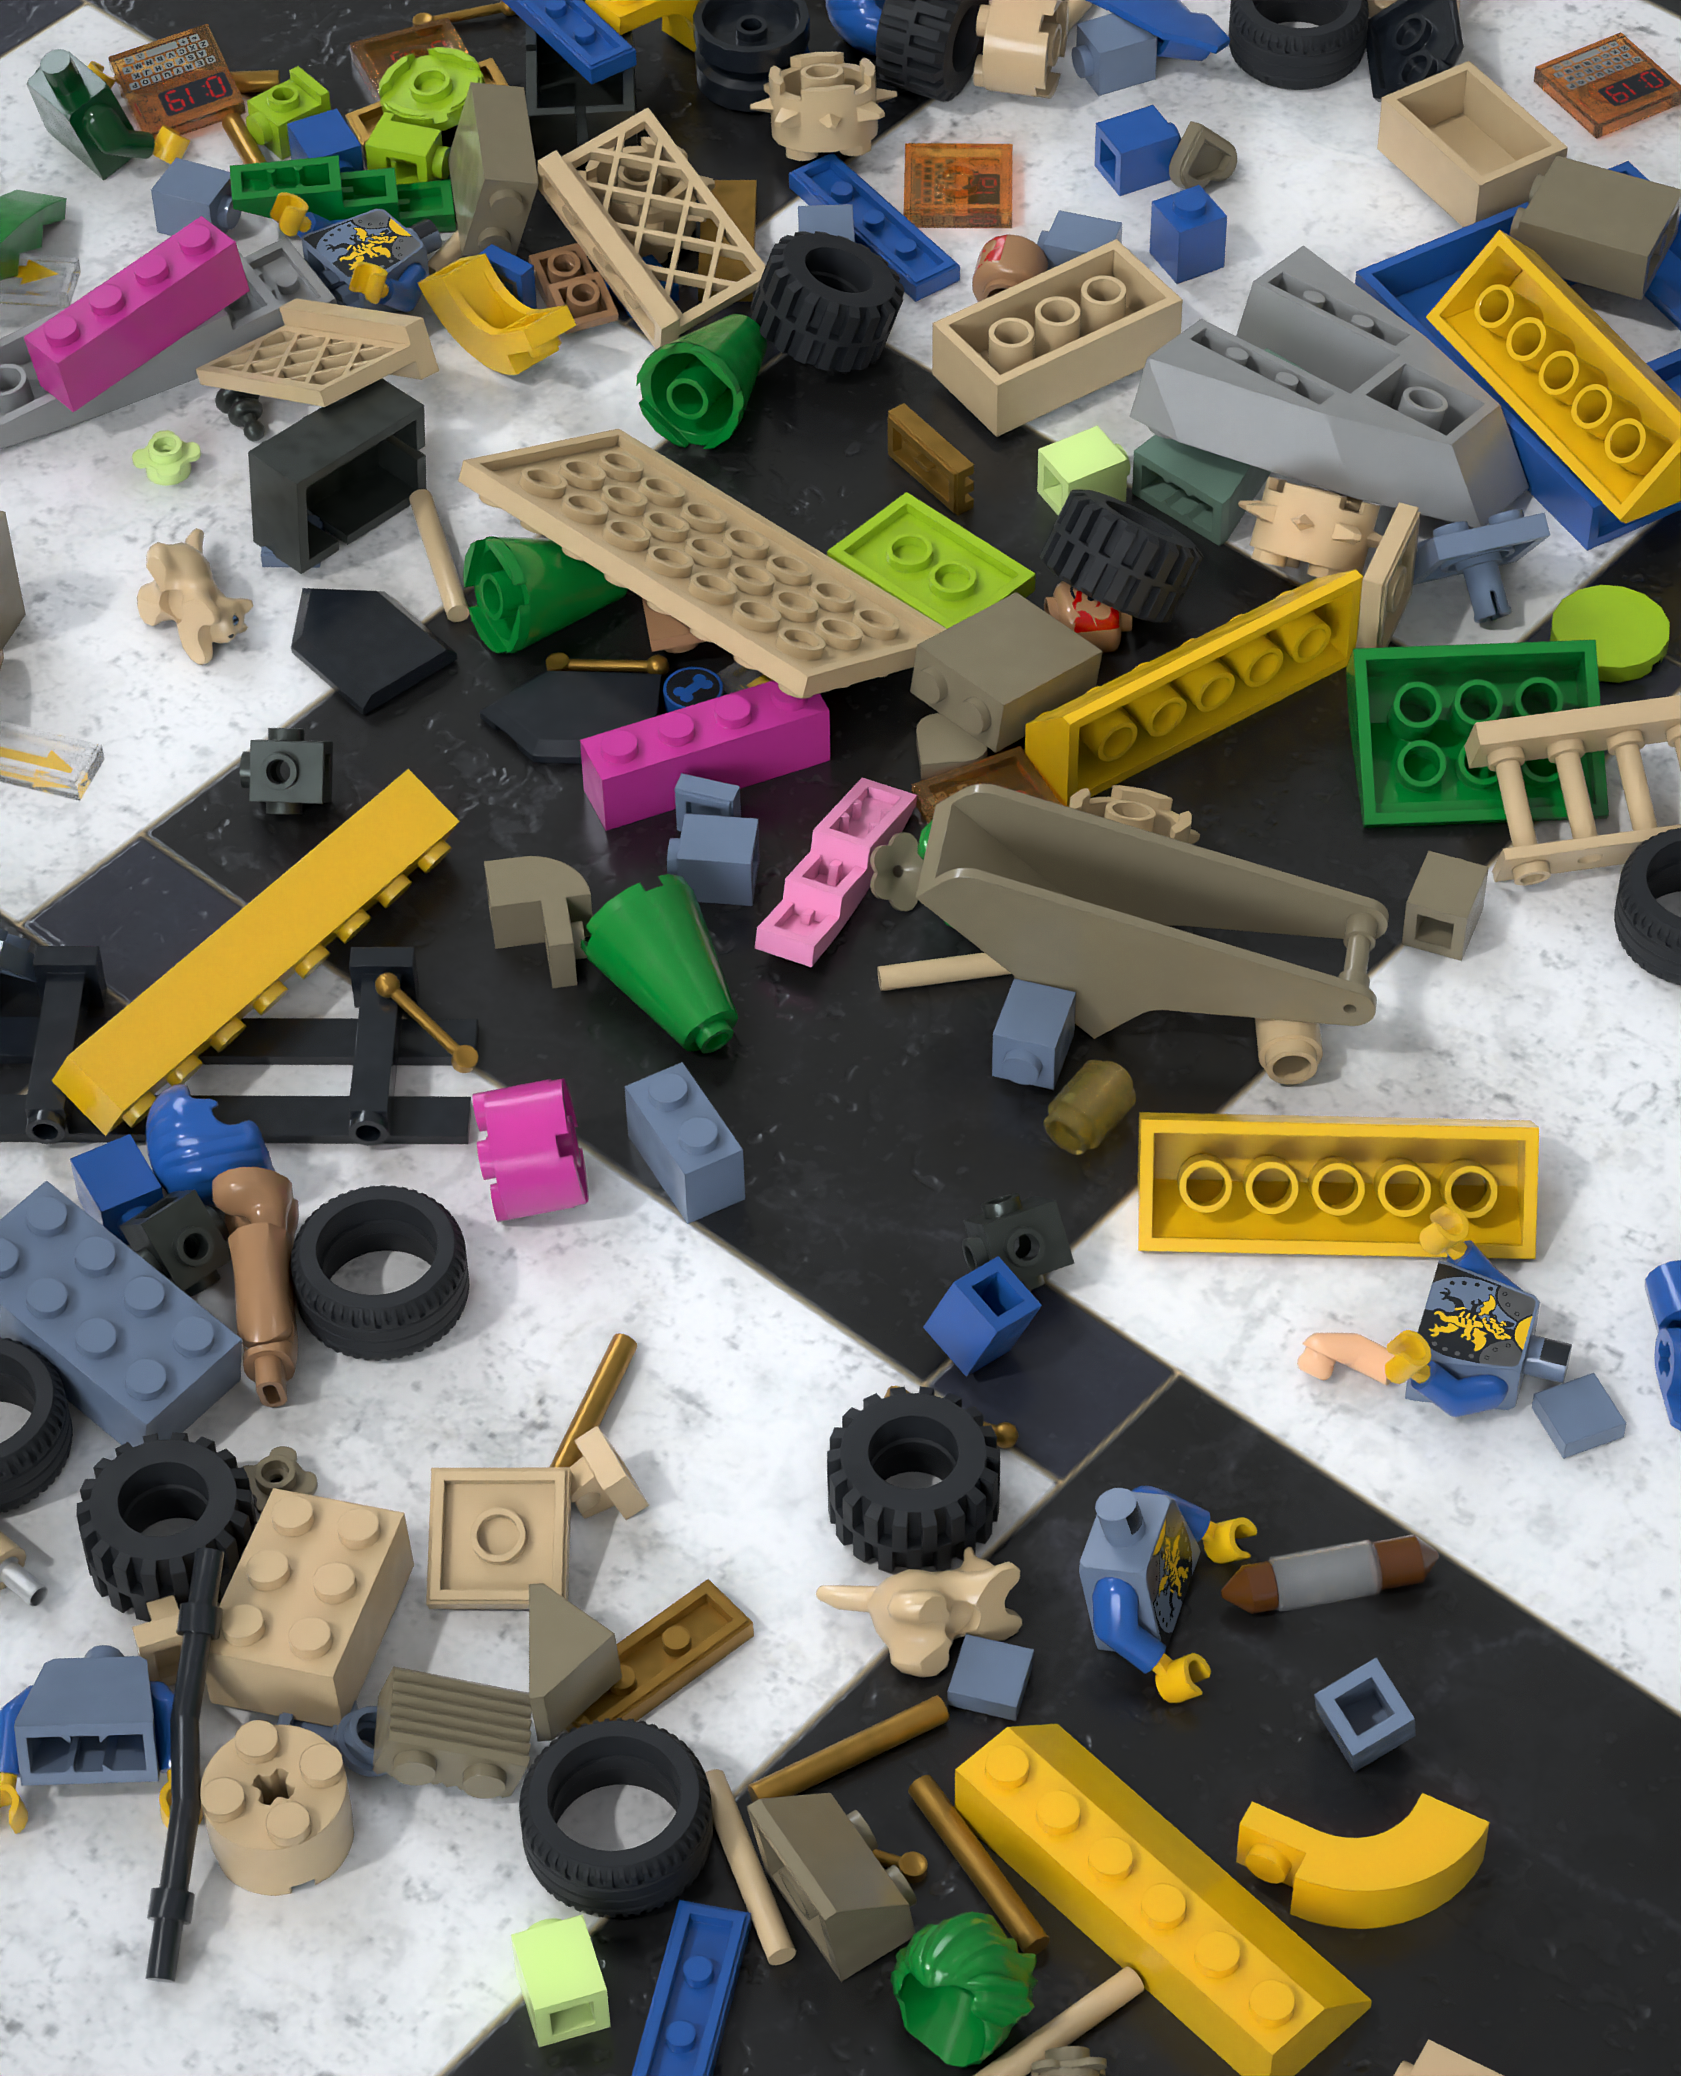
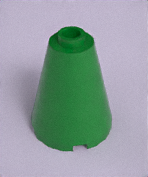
M728 315L659 347L646 358L637 374L636 386L640 383L643 399L639 402L642 414L658 434L674 445L685 448L689 444L706 445L703 449L715 448L733 435L742 421L767 351V340L759 331L760 325L745 315Z
M489 536L471 543L465 555L463 570L464 588L474 586L478 604L468 607L470 617L482 641L491 651L496 653L506 651L507 653L518 652L623 598L628 591V588L619 587L608 582L603 572L587 562L573 559L564 554L562 547L549 538Z
M666 874L658 876L663 886L648 891L644 889L641 883H637L609 900L590 919L586 928L591 934L589 942L581 939L580 947L593 965L686 1051L694 1052L701 1050L702 1053L714 1052L727 1044L733 1037V1028L738 1021V1013L695 892L683 876Z

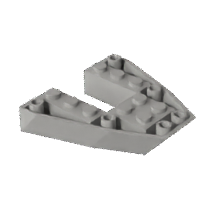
M1304 245L1253 281L1236 336L1200 319L1147 357L1129 416L1148 426L1152 433L1162 438L1174 439L1180 443L1321 487L1337 494L1396 508L1400 502L1419 507L1418 512H1421V515L1454 523L1467 521L1468 526L1474 528L1486 526L1489 523V517L1501 513L1529 489L1500 404L1422 333ZM1266 348H1268V349H1270L1271 351L1275 352L1276 354H1278V355L1282 356L1283 358L1289 360L1290 362H1293V363L1297 364V365H1298L1299 367H1301L1302 369H1300V368H1298V367H1296V366H1294V365H1292V364H1290V363H1288V362H1286V361H1284V360H1282V359H1280V358H1278V357H1276V356H1274V355H1272V354H1270V353H1268V352H1266V351H1264V350H1265Z

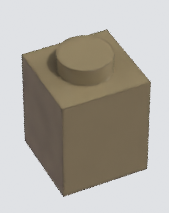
M1428 851L1406 902L1402 945L1462 961L1483 911L1489 867L1461 858Z

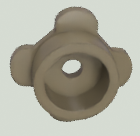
M279 1446L272 1449L269 1456L263 1458L256 1465L243 1466L249 1478L254 1507L259 1514L262 1513L273 1488L314 1495L318 1488L316 1475L312 1472L304 1471L297 1463L296 1451L287 1446ZM282 1479L280 1482L271 1483L272 1480Z
M1056 2047L1045 2051V2060H1039L1031 2064V2076H1106L1105 2068H1107V2061L1102 2057H1091L1090 2049L1087 2047Z

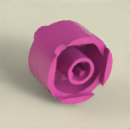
M564 1078L557 1080L547 1079L473 1094V1107L478 1129L480 1132L487 1131L488 1133L486 1140L477 1141V1153L484 1180L494 1178L497 1180V1183L490 1184L492 1205L497 1222L575 1208L577 1205L587 1204L589 1201V1191L583 1149L579 1148L575 1130L578 1127L571 1094Z

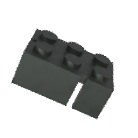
M526 23V104L536 167H538V160L557 150L562 157L637 114L635 66L591 85ZM633 30L622 34L621 36L634 48ZM637 134L626 139L624 147L638 146Z
M382 378L326 407L319 408L248 452L253 542L261 548L267 547L273 551L276 558L302 574L339 551V541L309 522L307 515L319 517L320 521L323 522V529L348 545L411 505L409 497L414 491L419 489L427 490L426 455L419 451L425 447L424 405Z

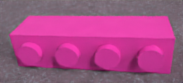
M200 216L24 336L40 386L72 412H75L249 292L236 241Z
M772 680L581 739L584 791L605 831L676 809L675 786L681 773L737 785L741 789L830 761L829 708L820 693L810 698L792 697L782 692L778 687V683Z

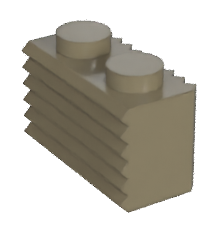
M393 1666L378 1695L372 1770L377 1775L387 1772L391 1777L406 1785L420 1786L430 1782L433 1785L443 1783L447 1788L457 1786L460 1790H464L465 1793L475 1798L509 1797L513 1794L530 1761L529 1751L531 1744L529 1741L532 1733L530 1731L532 1710L529 1693Z

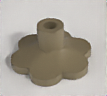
M906 832L893 835L888 845L876 847L870 857V864L874 871L870 881L872 893L878 899L889 900L891 906L899 911L912 910L917 904L918 900L915 897L924 861L917 853L918 842L916 838Z

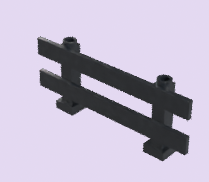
M36 946L33 968L42 1006L40 1017H0V1064H32L27 1095L0 1094V1142H38L42 1144H54L57 1142L109 1143L131 1134L135 1143H146L148 1115L132 1128L123 1121L105 1136L52 1082L67 1056L113 1018L87 1017L89 1007H104L107 985L99 946ZM351 947L349 969L354 1006L359 1008L358 1019L242 1018L241 1021L246 1025L245 1029L225 1049L218 1053L210 1046L198 1056L203 1065H353L350 1096L191 1095L192 1098L213 1099L217 1101L218 1106L213 1108L212 1112L214 1117L224 1124L232 1125L247 1120L253 1121L259 1127L264 1143L361 1144L366 1146L378 1144L469 1143L472 1109L471 1097L394 1096L397 1065L452 1066V1055L414 1019H402L403 1008L391 997L385 998L380 996L375 989V981L378 976L384 973H392L399 979L400 989L418 1005L419 982L414 947ZM432 1019L460 1046L468 1045L477 1051L478 1019Z

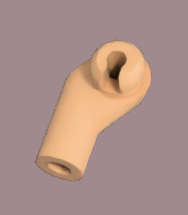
M1314 1333L1302 1343L1306 1348L1297 1360L1300 1370L1324 1381L1331 1377L1337 1361L1386 1386L1391 1383L1385 1374V1364L1395 1355L1389 1353L1386 1347L1360 1334Z

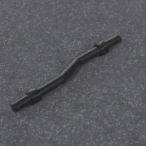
M212 1548L196 1549L188 1602L180 1604L176 1633L183 1636L170 1717L172 1805L159 1888L151 1889L147 1919L154 1921L145 1979L157 1982H175L183 1925L191 1924L195 1894L188 1890L201 1810L199 1720L211 1640L219 1639L223 1609L217 1607L224 1552Z

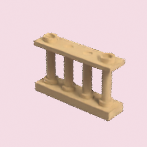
M1681 695L1475 723L1464 746L1469 769L1489 766L1491 771L1496 772L1513 846L1502 850L1492 869L1494 882L1514 879L1516 885H1533L1547 880L1551 874L1625 864L1636 847L1645 840H1649L1650 837L1658 835V833L1681 828V824L1664 827L1657 826L1640 749L1647 744L1667 742L1670 747H1675L1681 771ZM1608 750L1609 754L1616 756L1633 831L1605 835L1597 834L1580 759L1585 753ZM1548 758L1549 762L1556 763L1573 839L1538 844L1520 766L1525 761Z

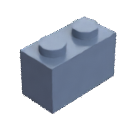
M683 1062L624 1086L628 1137L687 1224L745 1200L743 1149Z

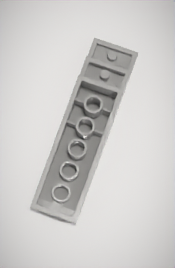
M287 237L246 257H243L239 252L249 292L75 412H72L40 386L24 340V336L65 309L62 308L0 339V449L99 417L198 378L196 368L284 326L279 309L280 306L296 298L337 304L336 298Z

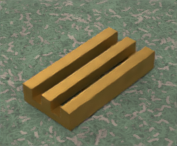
M905 403L888 411V455L956 515L974 507V499L968 493L974 491V481L968 476L974 474V464Z

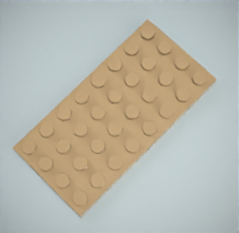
M620 429L463 460L458 482L479 494V499L483 503L495 508H501L520 520V524L524 529L544 535L562 547L563 553L567 556L592 565L604 573V577L608 582L630 589L647 600V605L652 610L676 618L690 627V632L695 637L717 644L733 654L734 660L738 664L763 673L777 682L782 692L792 697L810 698L815 694L837 688H846L851 684L876 677H885L888 674L912 668L915 663L917 645L946 630L945 627Z

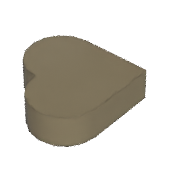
M1190 121L1169 165L1171 181L1177 187L1183 189L1197 185L1205 188L1211 180L1216 182L1224 181L1235 171L1237 165L1236 149L1229 141L1200 123Z
M942 714L927 715L917 724L916 747L921 779L969 776L982 771L987 765L988 747Z

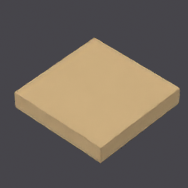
M1398 503L1363 577L1356 649L1388 647L1412 595L1421 513L1418 512L1419 507Z
M431 1468L426 1605L428 1608L529 1609V1584L544 1583L568 1600L572 1483L570 1468Z

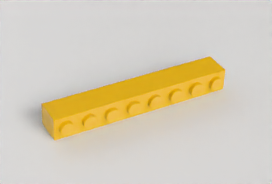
M407 769L70 1053L52 1079V1082L105 1136L123 1121L131 1128L148 1115L150 1107L156 1099L154 1094L167 1083L171 1086L184 1084L203 1065L202 1061L198 1058L201 1053L210 1046L218 1053L225 1049L245 1029L246 1025L241 1021L244 1016L253 1009L261 1016L269 1011L287 993L288 988L283 984L295 972L302 979H305L314 972L330 955V952L325 947L336 937L344 944L351 940L371 920L366 911L378 901L384 908L394 903L412 884L407 876L417 867H420L425 874L432 870L451 851L452 847L446 840L460 821Z

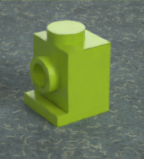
M299 66L289 70V80L275 85L269 90L247 100L249 116L246 117V126L249 133L258 145L266 146L281 160L291 156L287 124L331 110L329 91Z
M383 113L365 144L368 170L395 167L396 184L447 179L450 174L448 157L451 147L442 146L441 130L395 121V114Z

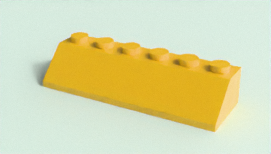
M1499 230L1426 318L1621 522L1629 523L1680 502L1681 398L1534 250Z
M1355 569L1315 578L1293 590L1281 593L1275 599L1245 614L1235 616L1226 624L1198 638L1187 640L1180 647L1150 662L1139 664L1132 671L1102 686L1094 687L1084 695L1052 711L1040 714L1025 725V767L1063 806L1069 807L1071 796L1079 790L1088 788L1091 793L1090 797L1346 667L1353 649H1356L1363 575Z
M1139 1112L1138 1251L1447 1257L1448 1254L1446 1252L1436 1255L1425 1251L1420 1245L1419 1237L1421 1230L1432 1223L1430 1214L1445 1204H1451L1458 1207L1468 1220V1234L1462 1241L1471 1240L1487 1258L1536 1259L1539 1127L1531 1120Z
M1059 1724L1007 1727L955 1769V1809L971 1831L1122 1968L1126 1966L1132 1968L1138 1974L1144 1988L1241 2076H1295L1371 2008L1372 2000Z

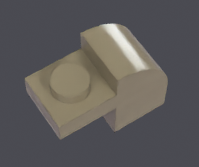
M524 856L484 861L495 949L545 942L552 988L577 985L575 960L587 958L580 944L581 939L585 941V937L591 936L586 926L593 917L591 893L585 879L571 866L547 857Z

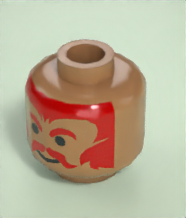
M1007 234L994 237L982 248L973 274L972 290L977 301L980 302L1048 271V259L1043 249L1034 241L1023 236Z
M1064 581L1056 586L1053 597H1045L1044 611L1102 650V654L1113 653L1121 642V632L1132 630V616L1089 597Z

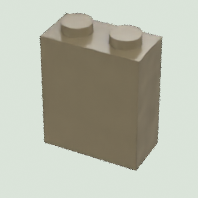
M471 82L448 157L461 255H479L489 245L493 244L516 256L539 184L524 87Z
M1556 155L1546 175L1538 174L1530 191L1528 207L1526 209L1522 207L1517 209L1512 221L1510 236L1534 250L1561 278L1642 300L1678 233L1681 213V189Z
M1016 592L918 644L910 692L996 753L1025 737L1026 723L1034 720L1046 711H1052L1084 695L1088 690L1096 687L1103 651Z

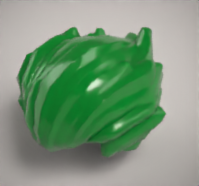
M972 1911L945 1919L939 1925L928 1924L915 1933L908 1946L900 1949L896 1955L897 1963L894 1967L895 1970L892 1971L890 1982L893 1985V1994L900 2005L904 2027L908 2033L920 2040L947 2065L967 2067L973 2064H980L1002 2045L1012 2027L1034 2009V2004L1032 2003L1033 1989L1038 1982L1033 1976L1037 1963L1036 1955L1034 1953H1018L1016 1940L1014 1938H1007L992 1915Z

